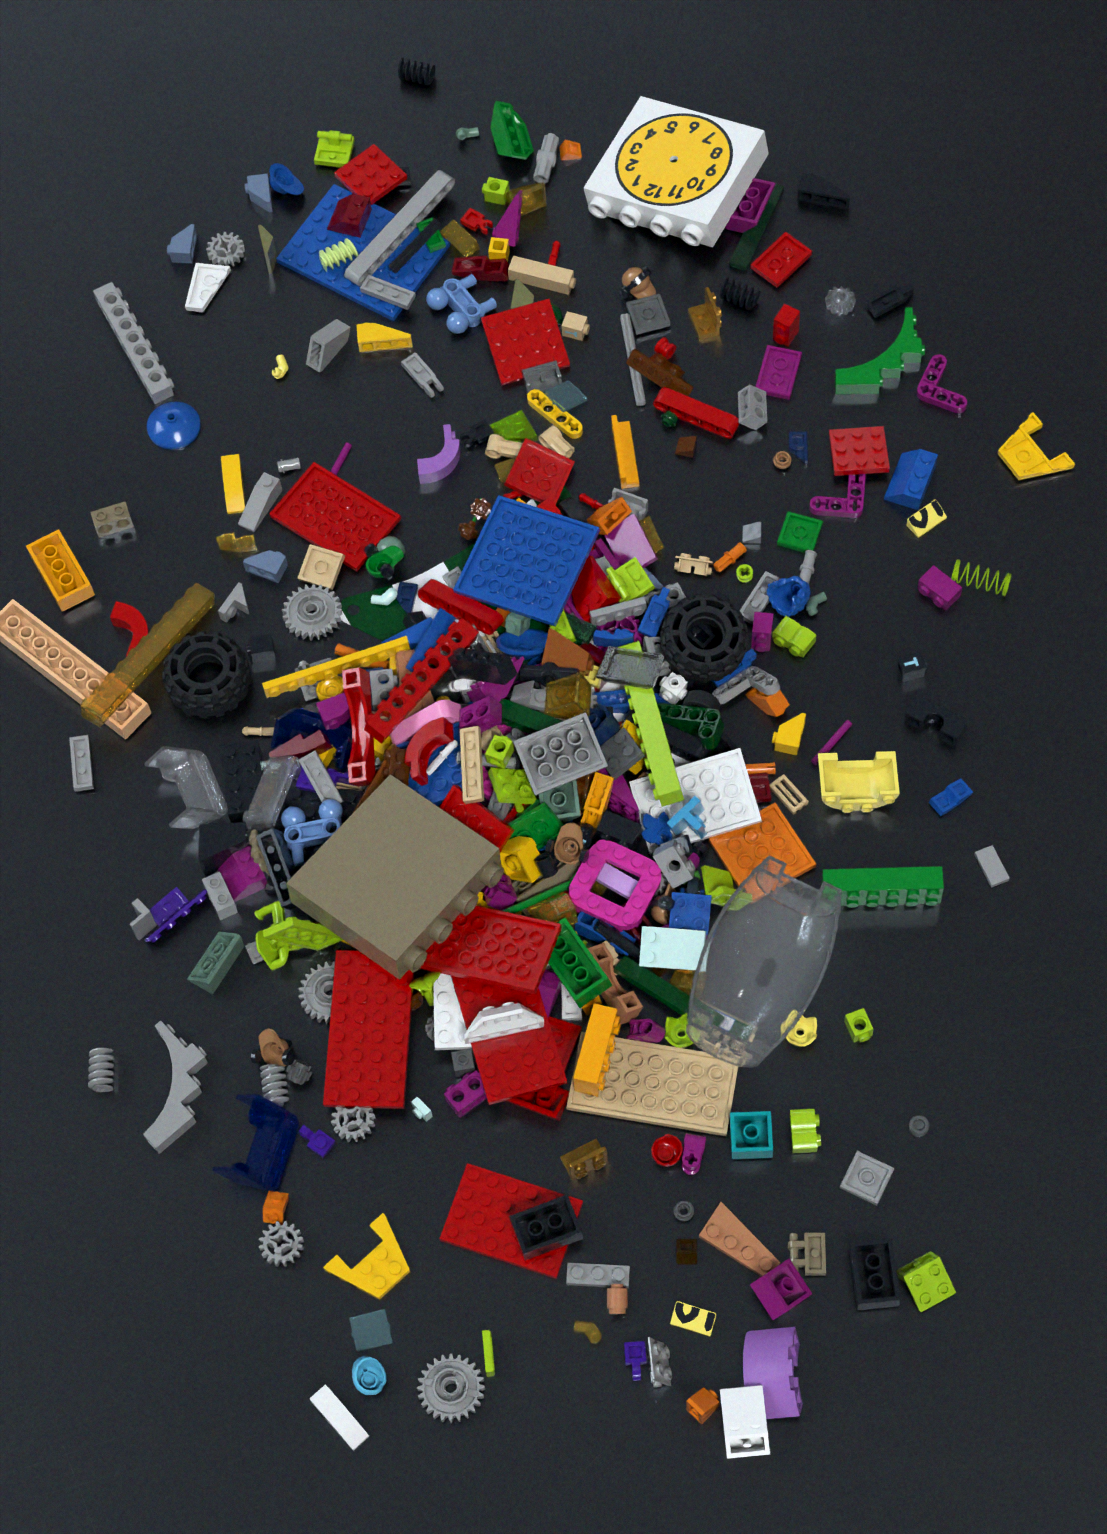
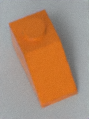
M619 497L596 510L587 519V522L599 527L600 535H608L632 510L623 497Z
M753 687L745 694L763 712L775 717L783 714L790 705L781 690L773 695H765Z
M703 1387L688 1398L686 1410L702 1425L719 1407V1397L711 1389L708 1391Z

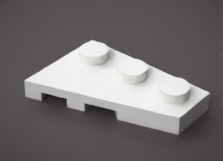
M196 263L185 309L187 311L204 312L230 273V266Z

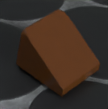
M697 436L679 438L675 455L693 458Z

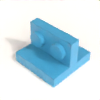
M696 796L667 822L669 828L676 836L681 834L688 826L701 839L707 835L704 829L706 826L699 817L705 809Z

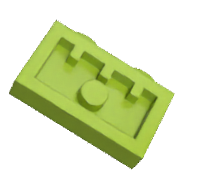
M706 865L701 867L705 895H712V904L736 909L751 901L750 893L734 889L733 880L728 871Z
M932 1251L896 1270L898 1278L906 1283L920 1312L929 1309L956 1293L940 1257Z

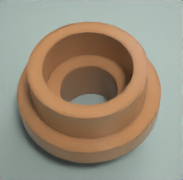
M785 451L778 452L773 458L774 465L779 469H786L791 465V456Z

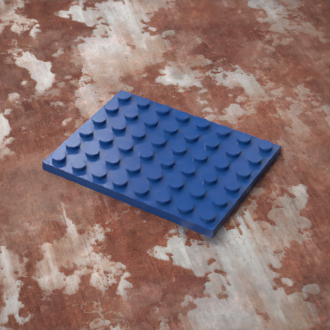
M333 184L277 256V263L394 321L403 308L362 293L360 291L361 286L354 284L344 277L347 267L356 259L354 254L352 255V261L347 257L346 264L340 260L339 267L334 263V269L332 270L327 266L326 272L320 262L319 251L323 250L325 252L326 247L332 250L333 244L338 246L339 241L344 243V240L348 238L354 244L359 255L396 214L373 203L371 205L372 211L361 238L330 231L327 227L338 201L353 194ZM416 227L372 276L416 292L450 247V241L443 238L446 247L432 253L429 252L426 244H424L397 273H393L389 269V265L420 234Z

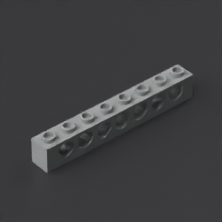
M110 282L93 290L99 307L154 404L174 396L172 390L174 384L171 378H166L167 372L164 366L159 365V358L155 351H151L152 346L148 338L144 339L143 336L145 334L142 327L136 325L137 319L134 313L128 311L130 307L126 300H122L121 297L123 295L119 287L115 288L114 284Z

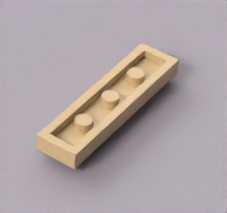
M479 726L460 729L463 802L465 804L484 801L481 729Z

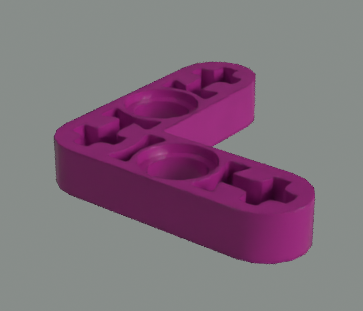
M940 354L934 355L917 387V397L924 402L954 413L964 412L967 407V399L963 395L938 387L946 369L947 359ZM938 362H941V364H939L938 369L936 370L935 365ZM935 375L937 379L931 381L927 379V376ZM944 395L947 399L940 401L937 399V396Z
M858 474V483H855V475H849L847 498L813 497L809 505L811 513L848 518L861 516L864 504L866 474ZM857 489L861 494L854 496L851 494V491ZM853 502H857L856 511H853ZM816 503L820 504V508H816ZM833 504H839L841 506V509L833 510L831 506Z

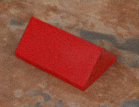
M558 1088L555 1096L538 1091L506 1100V1102L560 1121L570 1091Z

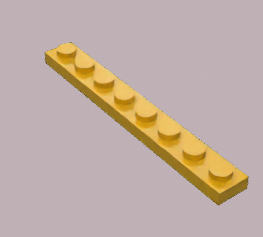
M407 636L264 682L262 685L266 698L277 697L281 693L295 691L299 687L313 685L323 679H331L335 675L341 674L342 670L367 667L378 661H386L388 658L395 656L397 652L410 650Z

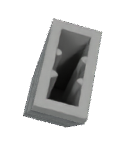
M335 319L313 334L310 338L306 365L319 373L322 372L348 342L350 326Z

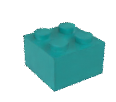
M771 1111L730 1112L732 1159L773 1157Z

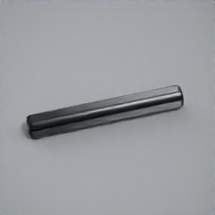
M433 219L389 265V269L393 273H397L441 227V223L437 219Z

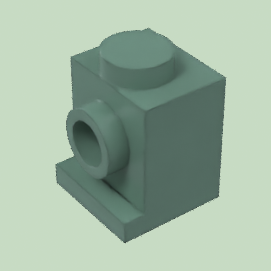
M513 612L509 613L505 620L506 632L520 636L529 629L531 618Z

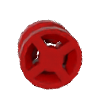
M663 337L657 342L654 352L663 355L668 360L675 353L677 346L673 343L670 344L669 340Z

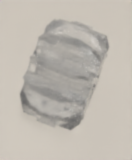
M842 285L839 289L834 286L833 290H829L825 297L827 310H831L832 314L837 313L838 316L841 313L847 315L848 311L852 312L856 302L854 292H850L849 287L843 289Z

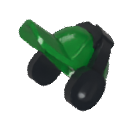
M369 544L364 549L365 554L369 558L366 562L368 572L375 578L391 580L395 565L404 557L403 551L397 546H390L379 552L374 544Z

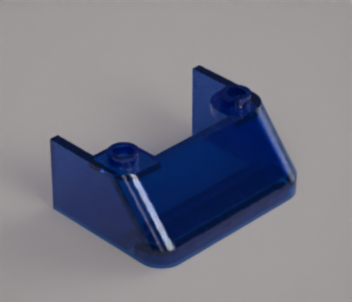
M292 708L276 719L271 748H275L280 744L283 745L299 734L307 738L321 730L327 735L331 745L337 749L333 754V759L339 764L338 768L343 769L348 765L350 759L352 724L345 722L336 729L326 730L318 713L301 708Z
M259 1094L237 1095L236 1099L251 1106L248 1119L250 1124L255 1126L257 1130L245 1164L237 1162L231 1167H213L212 1171L238 1184L265 1191H274L280 1185L299 1126L298 1118L293 1113Z

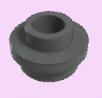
M679 1201L674 1206V1216L678 1220L688 1221L693 1217L694 1207L690 1202ZM686 1209L688 1212L683 1215L680 1213V1210Z

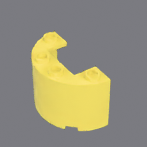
M895 751L876 752L874 760L838 761L837 753H818L821 798L825 805L842 810L844 813L853 811L871 812L874 808L894 803L895 799L899 796Z

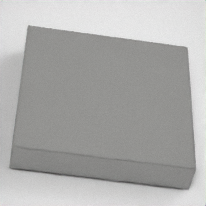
M857 1151L840 1185V1189L877 1206L895 1168Z

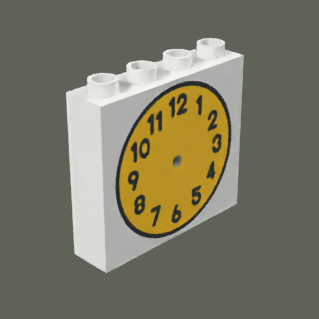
M641 96L584 186L588 209L598 218L609 216L619 219L628 227L634 228L639 225L651 229L655 234L666 237L669 234L682 238L687 244L692 246L703 244L713 247L752 183V179L755 178L769 154L765 131Z

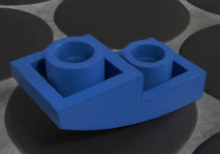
M617 628L614 635L605 630H595L593 641L594 645L617 648L633 643L634 633L627 629L620 630Z

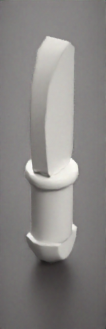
M456 740L450 742L440 751L437 758L427 768L426 773L428 775H431L447 759V756L457 748L458 742Z

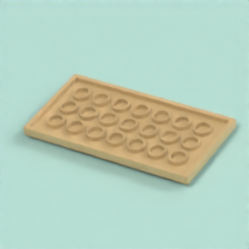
M581 1032L566 1107L567 1110L727 1136L740 1061L739 1057L615 1037V1050L613 1054L610 1053L609 1072H605V1087L603 1091L599 1092L597 1097L574 1090L573 1077L586 1033Z

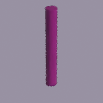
M346 442L330 471L333 474L337 475L352 447L350 443Z
M846 720L818 753H828L852 726V723ZM818 753L811 760L816 766L818 765Z

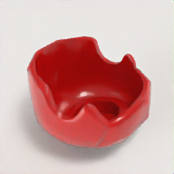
M665 1134L657 1138L651 1148L653 1160L658 1165L665 1167L676 1164L683 1153L682 1142L671 1134Z

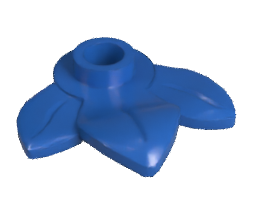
M662 812L657 819L649 814H644L643 826L645 830L641 834L647 842L656 843L659 846L672 840V833L667 824L669 817L665 812Z

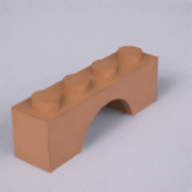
M602 943L588 948L613 985L601 993L608 1007L617 1009L621 1025L629 1022L631 1019H636L643 1006L634 991L628 992L618 983L613 968L614 958L606 945Z

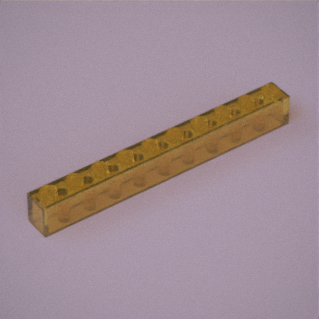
M195 583L192 588H188L185 595L175 602L173 608L163 615L162 620L158 624L153 625L147 636H143L139 644L129 651L128 656L117 664L116 669L112 673L107 674L101 685L96 686L93 693L82 701L80 706L82 717L101 727L170 653V649L176 643H179L215 604L214 593L198 583Z

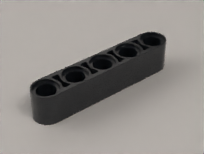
M634 709L629 710L623 722L627 719L635 725L632 714L635 713ZM663 722L672 754L689 762L709 757L713 749H705L699 738Z

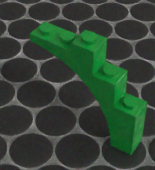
M905 307L904 323L901 332L895 342L884 353L865 364L851 368L836 369L835 394H879V387H883V378H900L901 371H904V363H921V357L925 356V345H922L921 338H917V330H914L913 325H916V315H913V307Z

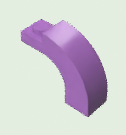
M450 424L443 425L445 444L442 451L431 458L417 459L420 484L432 483L445 478L458 464L461 453L460 441L456 439L455 431H451Z

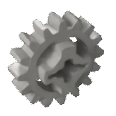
M224 232L222 236L218 233L217 238L211 237L212 242L207 243L208 248L206 250L209 260H212V264L218 263V265L224 264L225 266L231 264L235 266L234 262L240 263L239 257H244L243 252H245L243 240H240L239 235L234 237L233 232L229 235Z
M356 1106L354 1109L335 1107L337 1113H332V1117L335 1120H332L331 1124L335 1126L333 1130L335 1133H339L340 1139L346 1136L347 1142H350L351 1138L358 1142V1137L361 1136L363 1139H366L364 1134L366 1132L368 1134L372 1133L370 1127H375V1123L372 1120L376 1119L372 1113V1108ZM364 1113L366 1114V1122L362 1120ZM341 1117L344 1119V1122L342 1123V1125H343L342 1127H341V1124H340Z
M276 1221L275 1227L269 1224L270 1230H263L262 1232L265 1237L259 1238V1241L262 1243L259 1249L264 1251L261 1254L262 1257L267 1258L269 1264L274 1261L276 1267L279 1266L280 1262L283 1263L284 1267L287 1266V1261L289 1260L291 1263H295L293 1257L300 1258L298 1250L304 1249L303 1245L299 1244L304 1242L303 1237H299L301 1235L300 1230H295L294 1224L288 1227L287 1221H284L283 1225ZM288 1233L294 1237L295 1241L288 1239ZM284 1241L285 1244H282L281 1247H279L278 1244H281V1242ZM268 1246L274 1249V1255L269 1251Z

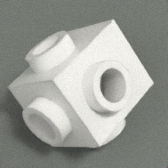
M672 672L668 677L665 676L661 680L659 696L669 703L676 705L679 700L686 696L688 682L681 675H676Z

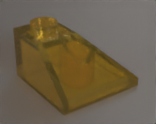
M544 182L521 186L506 192V203L509 207L519 190L523 191L521 216L547 206Z
M564 892L526 908L532 918L557 923L565 917L570 925L578 922L576 908L568 894Z

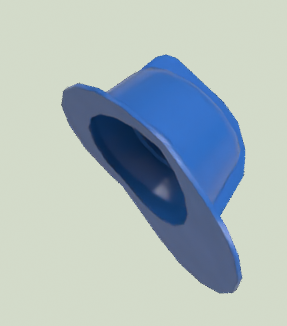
M279 163L270 166L269 184L273 190L281 194L300 195L303 193V184L286 166Z

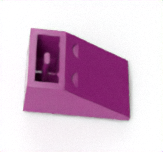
M515 656L511 658L517 673L525 659L523 656L517 659ZM516 676L506 685L476 681L470 685L471 689L466 693L473 703L489 695L500 702L501 699L508 695Z
M606 768L598 770V773L611 777ZM622 774L613 782L608 807L614 813L618 812L624 818L640 824L639 808Z

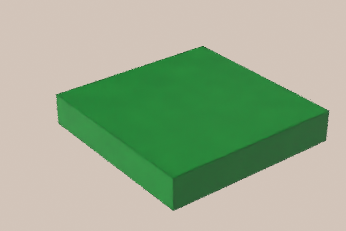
M788 511L777 545L804 553L806 550L814 551L823 521Z

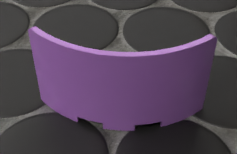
M795 1327L748 1331L745 1336L743 1350L744 1387L763 1386L766 1419L800 1416L803 1403L799 1378L794 1377V1366H798L800 1346Z

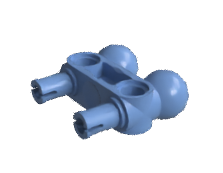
M473 274L460 281L457 279H447L442 287L431 289L426 297L428 306L434 310H441L447 304L452 308L454 312L448 316L446 325L449 331L455 334L463 333L467 330V327L478 326L481 322V317L497 308V303L493 298L478 304L466 290L477 284Z
M334 799L323 801L319 806V816L321 819L305 822L306 817L301 808L290 806L283 811L281 821L285 827L284 838L287 842V847L292 851L294 866H303L305 864L304 847L324 844L335 833H329L330 828L337 826L338 829L342 825L343 808L339 801ZM299 833V837L296 840H292L293 835Z

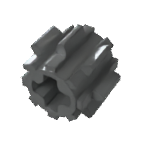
M294 1059L293 1063L288 1065L286 1072H288L287 1078L300 1085L304 1084L306 1080L309 1081L312 1074L310 1064L303 1060Z

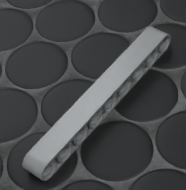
M438 170L347 267L344 277L354 284L361 286L367 275L372 276L417 227L416 223L421 222L453 188L455 178Z

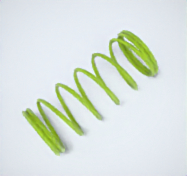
M956 560L951 579L954 581L956 580L957 584L960 583L967 569L966 586L968 587L971 584L977 571V589L980 588L987 574L986 591L988 592L991 589L994 580L997 576L995 592L996 594H999L1003 587L1002 596H1006L1009 583L1011 580V573L1006 574L999 591L997 592L999 580V570H997L991 582V585L987 590L990 570L989 567L986 569L985 574L978 586L980 565H977L974 574L968 584L970 562L967 563L963 571V574L960 580L958 581V573L961 560Z

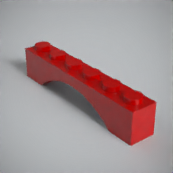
M359 667L342 670L343 690L347 698L352 724V749L348 762L349 783L361 787L369 785L376 772L374 740L364 730L366 725L365 719L372 713L370 675L368 671Z

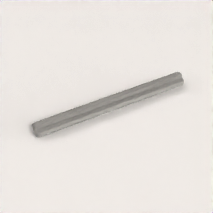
M626 313L621 314L620 320L627 358H629L632 350L636 349L630 315ZM629 366L636 405L644 406L646 400L641 373Z

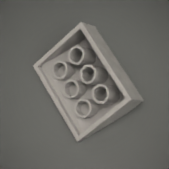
M586 712L513 741L535 796L608 767Z

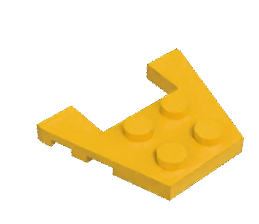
M1034 412L1008 438L997 453L1018 480L1069 470L1075 466V463L1066 452L1049 460L1029 436L1043 426V423Z
M384 1213L369 1225L382 1242L353 1269H350L338 1255L323 1267L326 1272L332 1273L339 1277V1279L347 1281L379 1300L410 1272Z

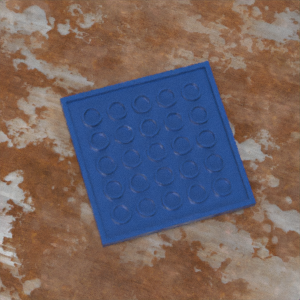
M498 495L453 591L459 595L556 627L597 539L600 528Z

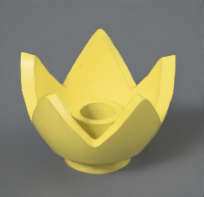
M794 1011L788 1023L782 1026L783 1034L790 1044L798 1047L807 1046L817 1037L816 1017L805 1018L798 1011ZM801 1030L804 1034L800 1036L796 1032Z

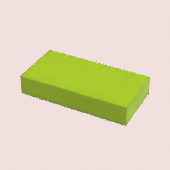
M483 1330L485 1371L487 1377H492L495 1375L492 1334L490 1330Z

